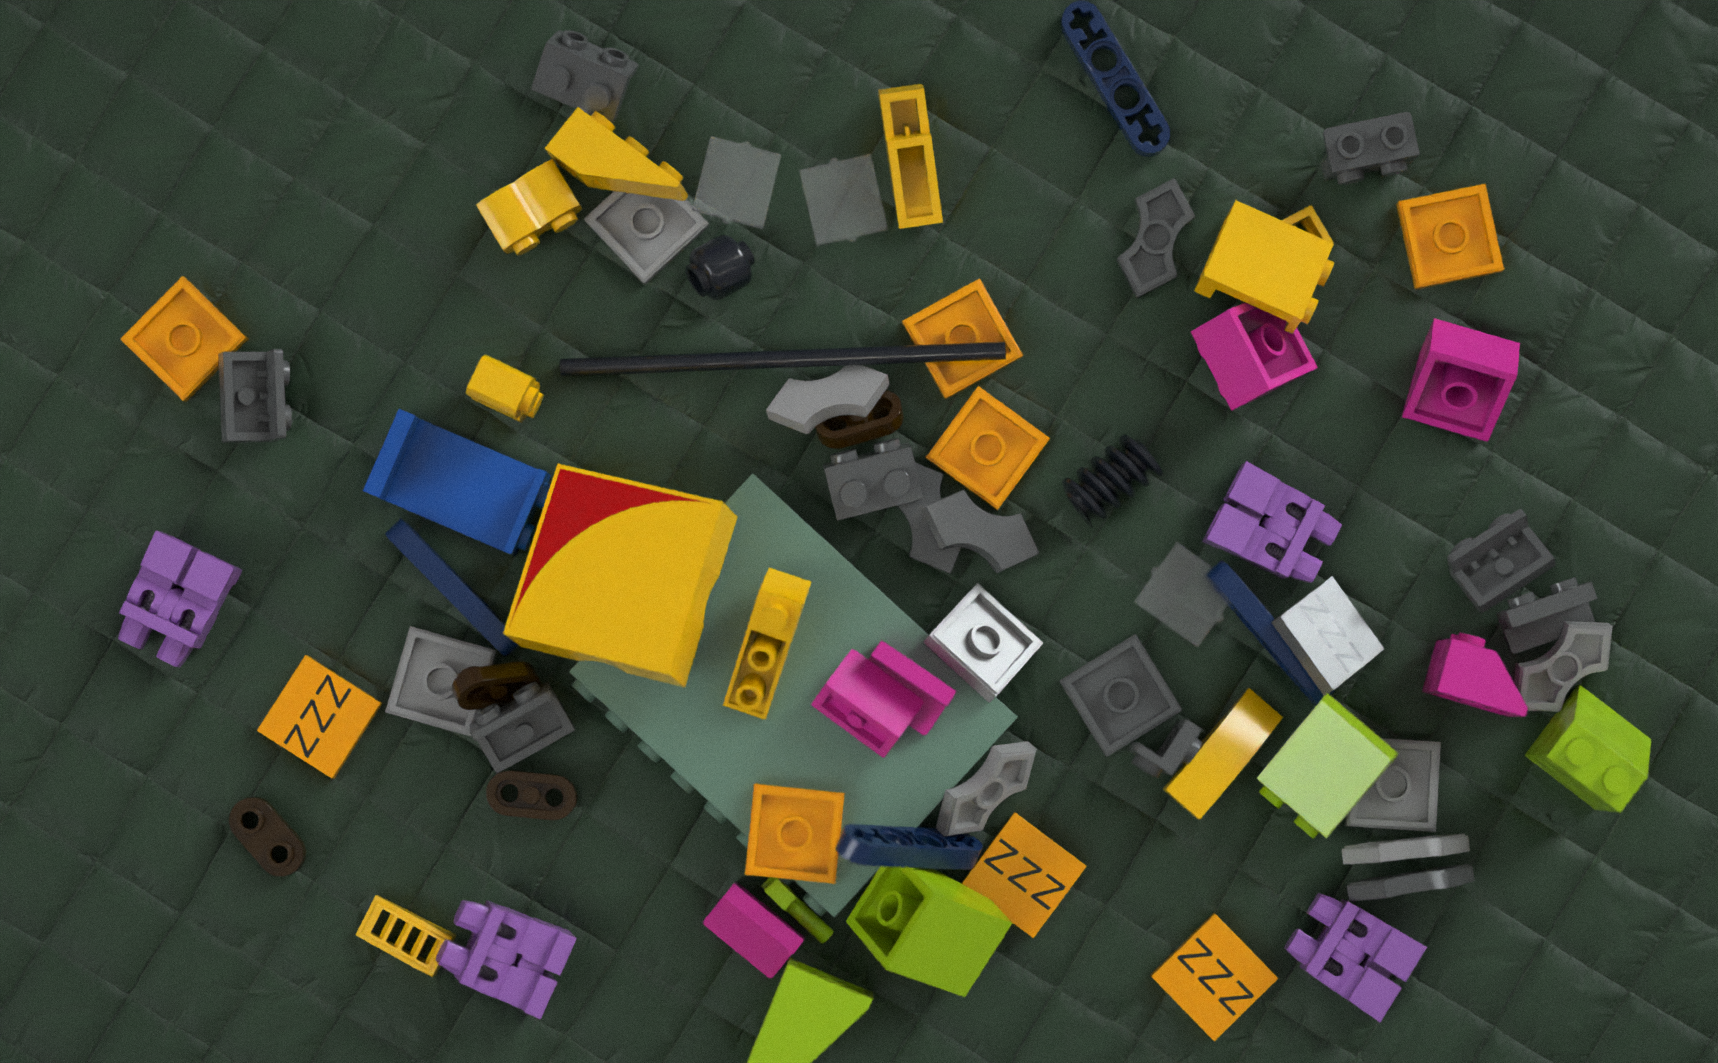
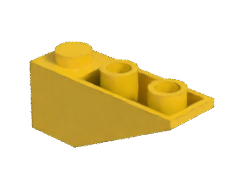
M577 107L545 147V150L557 165L587 187L685 201L688 197L681 184L683 176L675 168L664 161L659 166L647 158L649 151L631 136H628L625 141L613 133L615 126L597 111H594L590 116Z
M770 567L768 568L755 601L723 706L766 720L805 605L811 581Z

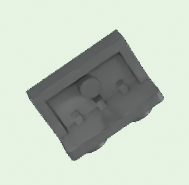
M558 30L546 42L531 90L577 109L579 107L590 115L597 111L613 123L617 119L629 81L635 75L639 64L629 60V56L621 50L610 47L603 49L589 43L588 38L581 33L571 30Z
M1410 112L1326 128L1322 133L1327 158L1321 164L1324 180L1337 179L1338 185L1362 181L1365 179L1363 173L1381 170L1382 176L1408 171L1407 164H1411L1420 155Z
M272 349L267 352L219 353L222 443L276 442L285 439L286 431L291 429L292 412L290 405L285 404V387L289 385L290 367L288 361L283 360V350Z
M893 438L873 444V452L857 455L856 449H849L830 455L831 462L823 464L837 521L924 499L912 448L909 443L900 444L899 438Z
M1522 509L1517 510L1511 515L1503 514L1489 525L1488 530L1476 538H1466L1460 541L1447 557L1450 575L1480 614L1556 566L1553 555L1528 526L1527 515Z
M1576 577L1550 585L1552 594L1535 599L1534 593L1529 592L1507 600L1510 608L1497 612L1496 615L1510 653L1516 654L1559 639L1564 621L1595 622L1589 601L1598 598L1592 582L1578 584Z
M549 681L540 686L537 682L529 683L513 694L515 700L500 708L497 704H492L474 715L475 722L470 724V734L474 741H478L496 774L575 731L574 724Z
M1178 719L1156 754L1140 743L1131 742L1127 749L1135 755L1131 763L1152 777L1158 778L1160 773L1173 775L1180 763L1188 765L1197 754L1203 743L1197 739L1202 729L1187 719Z

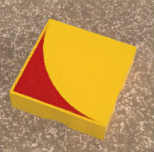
M557 463L503 634L524 648L576 661L602 662L615 666L628 674L685 688L704 628L707 600L715 582L720 576L737 516L723 501Z

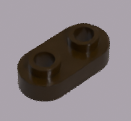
M885 390L868 416L840 415L819 423L815 427L818 439L826 447L840 449L892 434L900 428L904 420L901 401L896 394Z
M512 661L498 665L471 666L458 674L452 684V692L462 709L478 710L492 704H497L499 707L504 706L515 700L513 694L517 690L532 682H537L540 686L541 681L533 665L528 662Z
M503 771L496 774L490 780L486 790V797L490 807L495 812L505 816L559 820L567 817L574 810L577 803L575 786L569 779L560 775ZM508 784L516 786L519 792L517 799L513 802L507 801L503 797V789ZM551 789H558L563 794V801L558 806L551 805L547 800V794Z
M258 797L243 799L234 805L229 815L230 829L266 872L274 876H287L297 872L302 867L306 858V848L302 839L268 801ZM250 811L256 813L259 818L258 825L254 829L248 828L244 823V817ZM278 845L284 846L288 851V857L283 863L276 861L273 856L274 849Z

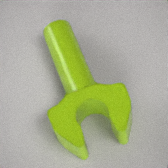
M769 877L761 885L764 891L784 911L796 919L821 944L825 943L832 936L834 931L798 898L792 889L781 879Z

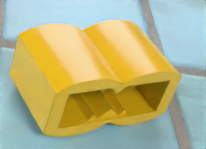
M553 159L537 166L515 182L497 190L476 204L502 250L506 254L515 251L517 256L535 248L540 243L537 237L553 228L555 233H558L572 226L578 221L576 214L583 209Z
M486 354L481 357L466 388V395L470 396L472 400L520 423L525 420L526 416L530 418L535 416L544 397V394L539 392L540 383L534 377Z

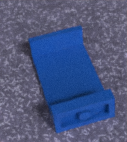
M398 409L363 491L516 557L519 549L526 551L532 541L536 526L530 523L536 509L540 508L543 510L551 485L548 483L551 475L544 470L531 467L426 422L411 413Z

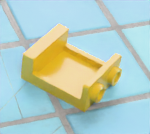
M1235 200L1223 222L1194 292L1211 298L1217 289L1286 320L1287 324L1284 330L1293 334L1300 322L1308 324L1313 316L1319 300L1313 298L1312 295L1317 284L1322 287L1325 285L1332 271L1334 262L1328 260L1334 244Z

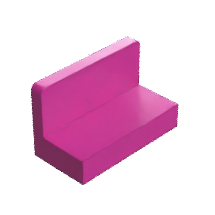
M881 640L868 660L923 699V706L909 726L920 734L926 735L957 691Z
M852 649L823 686L811 705L884 758L921 709L924 701L862 654Z
M737 881L734 882L703 921V924L768 978H773L788 958L795 953L805 940L802 934Z

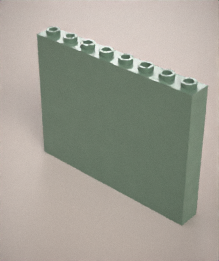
M752 473L725 502L737 516V521L720 576L715 582L707 600L704 628L685 688L628 674L615 666L597 661H578L569 671L576 678L571 685L590 703L597 697L609 708L604 716L622 733H625L628 728L642 739L637 745L638 748L657 764L663 758L675 770L670 777L683 790L690 794L696 789L704 796L708 802L703 808L719 823L723 825L727 820H730L741 831L736 838L746 848H748L754 784L845 793L841 832L847 824L918 827L942 801L945 790L953 788L1018 717L997 697L990 703L987 702L923 643L929 635ZM770 567L811 581L812 583L766 720L723 706L759 589ZM881 640L957 691L928 734L922 735L908 725L884 758L811 705L850 650L854 649L869 659ZM838 854L835 884L779 879L788 886L793 881L798 883L807 892L802 899L821 917L827 911L835 917L876 873L880 866L858 865Z

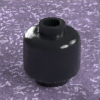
M723 234L693 249L689 256V265L686 266L685 270L689 282L701 297L707 295L709 298L717 301L726 298L750 283L752 277L751 265L755 263V260L745 242L740 241L737 243L732 237Z

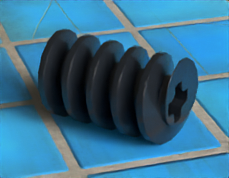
M1123 434L1119 437L1122 452L1109 445L1104 449L1108 462L1097 456L1090 460L1094 473L1083 467L1076 470L1080 484L1070 478H1065L1062 481L1068 500L1091 528H1093L1089 516L1091 513H1094L1103 520L1107 517L1104 503L1108 502L1117 509L1121 507L1118 496L1120 491L1131 498L1135 496L1132 485L1134 480L1145 487L1150 485L1146 471L1150 469L1159 476L1164 474L1157 461L1138 439L1135 441Z

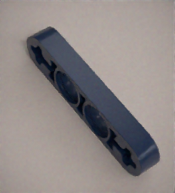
M1088 1L1071 3L1065 9L1061 18V30L1065 39L1133 150L1142 156L1152 157L1158 155L1165 149L1170 139L1168 123L1097 7ZM1077 12L1081 17L1089 15L1092 18L1089 22L1088 30L1093 38L1098 33H1102L1104 38L1091 43L1086 50H1083L1081 44H1085L1088 39L1081 28L1073 30L1070 27L1074 20L1073 14ZM1101 48L1112 51L1116 57L1115 67L1107 72L1097 70L1091 62L1092 54ZM1122 86L1134 88L1139 95L1138 105L1132 109L1120 108L1114 100V93L1118 88ZM1144 108H1147L1150 113L1144 115L1143 121L1150 130L1156 127L1160 130V134L1156 138L1158 145L1153 146L1149 141L1141 143L1138 138L1143 130L1139 122L1135 120L1130 126L1126 120L1136 117Z
M400 518L385 533L388 539L502 655L507 657L519 646L503 634L506 623L407 522Z
M1223 560L1219 561L1204 574L1207 581L1302 693L1317 706L1324 695L1271 623L1275 618L1232 568ZM1333 690L1328 694L1331 696L1335 691Z
M860 824L845 825L835 846L839 855L858 865L960 870L973 869L983 848L981 842L968 833L943 836L936 828Z

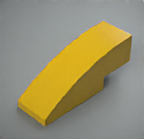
M922 84L878 90L898 227L902 229L943 223L924 87Z
M1248 688L1203 739V743L1188 765L1184 763L1164 786L1163 790L1191 815L1200 820L1254 756L1283 717L1254 691Z

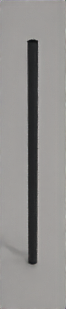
M1005 342L570 358L560 359L561 377L1003 360L1006 359Z

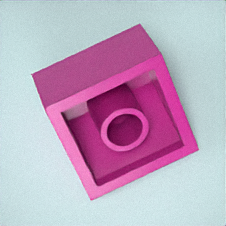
M1246 302L1223 312L1190 331L1197 343L1200 355L1208 364L1218 384V389L1226 399L1231 411L1318 368L1297 328L1293 334L1285 331L1286 320Z
M1434 318L1418 357L1402 417L1488 442L1517 377L1520 343Z
M1459 633V635L1451 634L1450 639L1436 641L1422 692L1506 717H1526L1528 707L1498 653L1484 648L1485 639Z

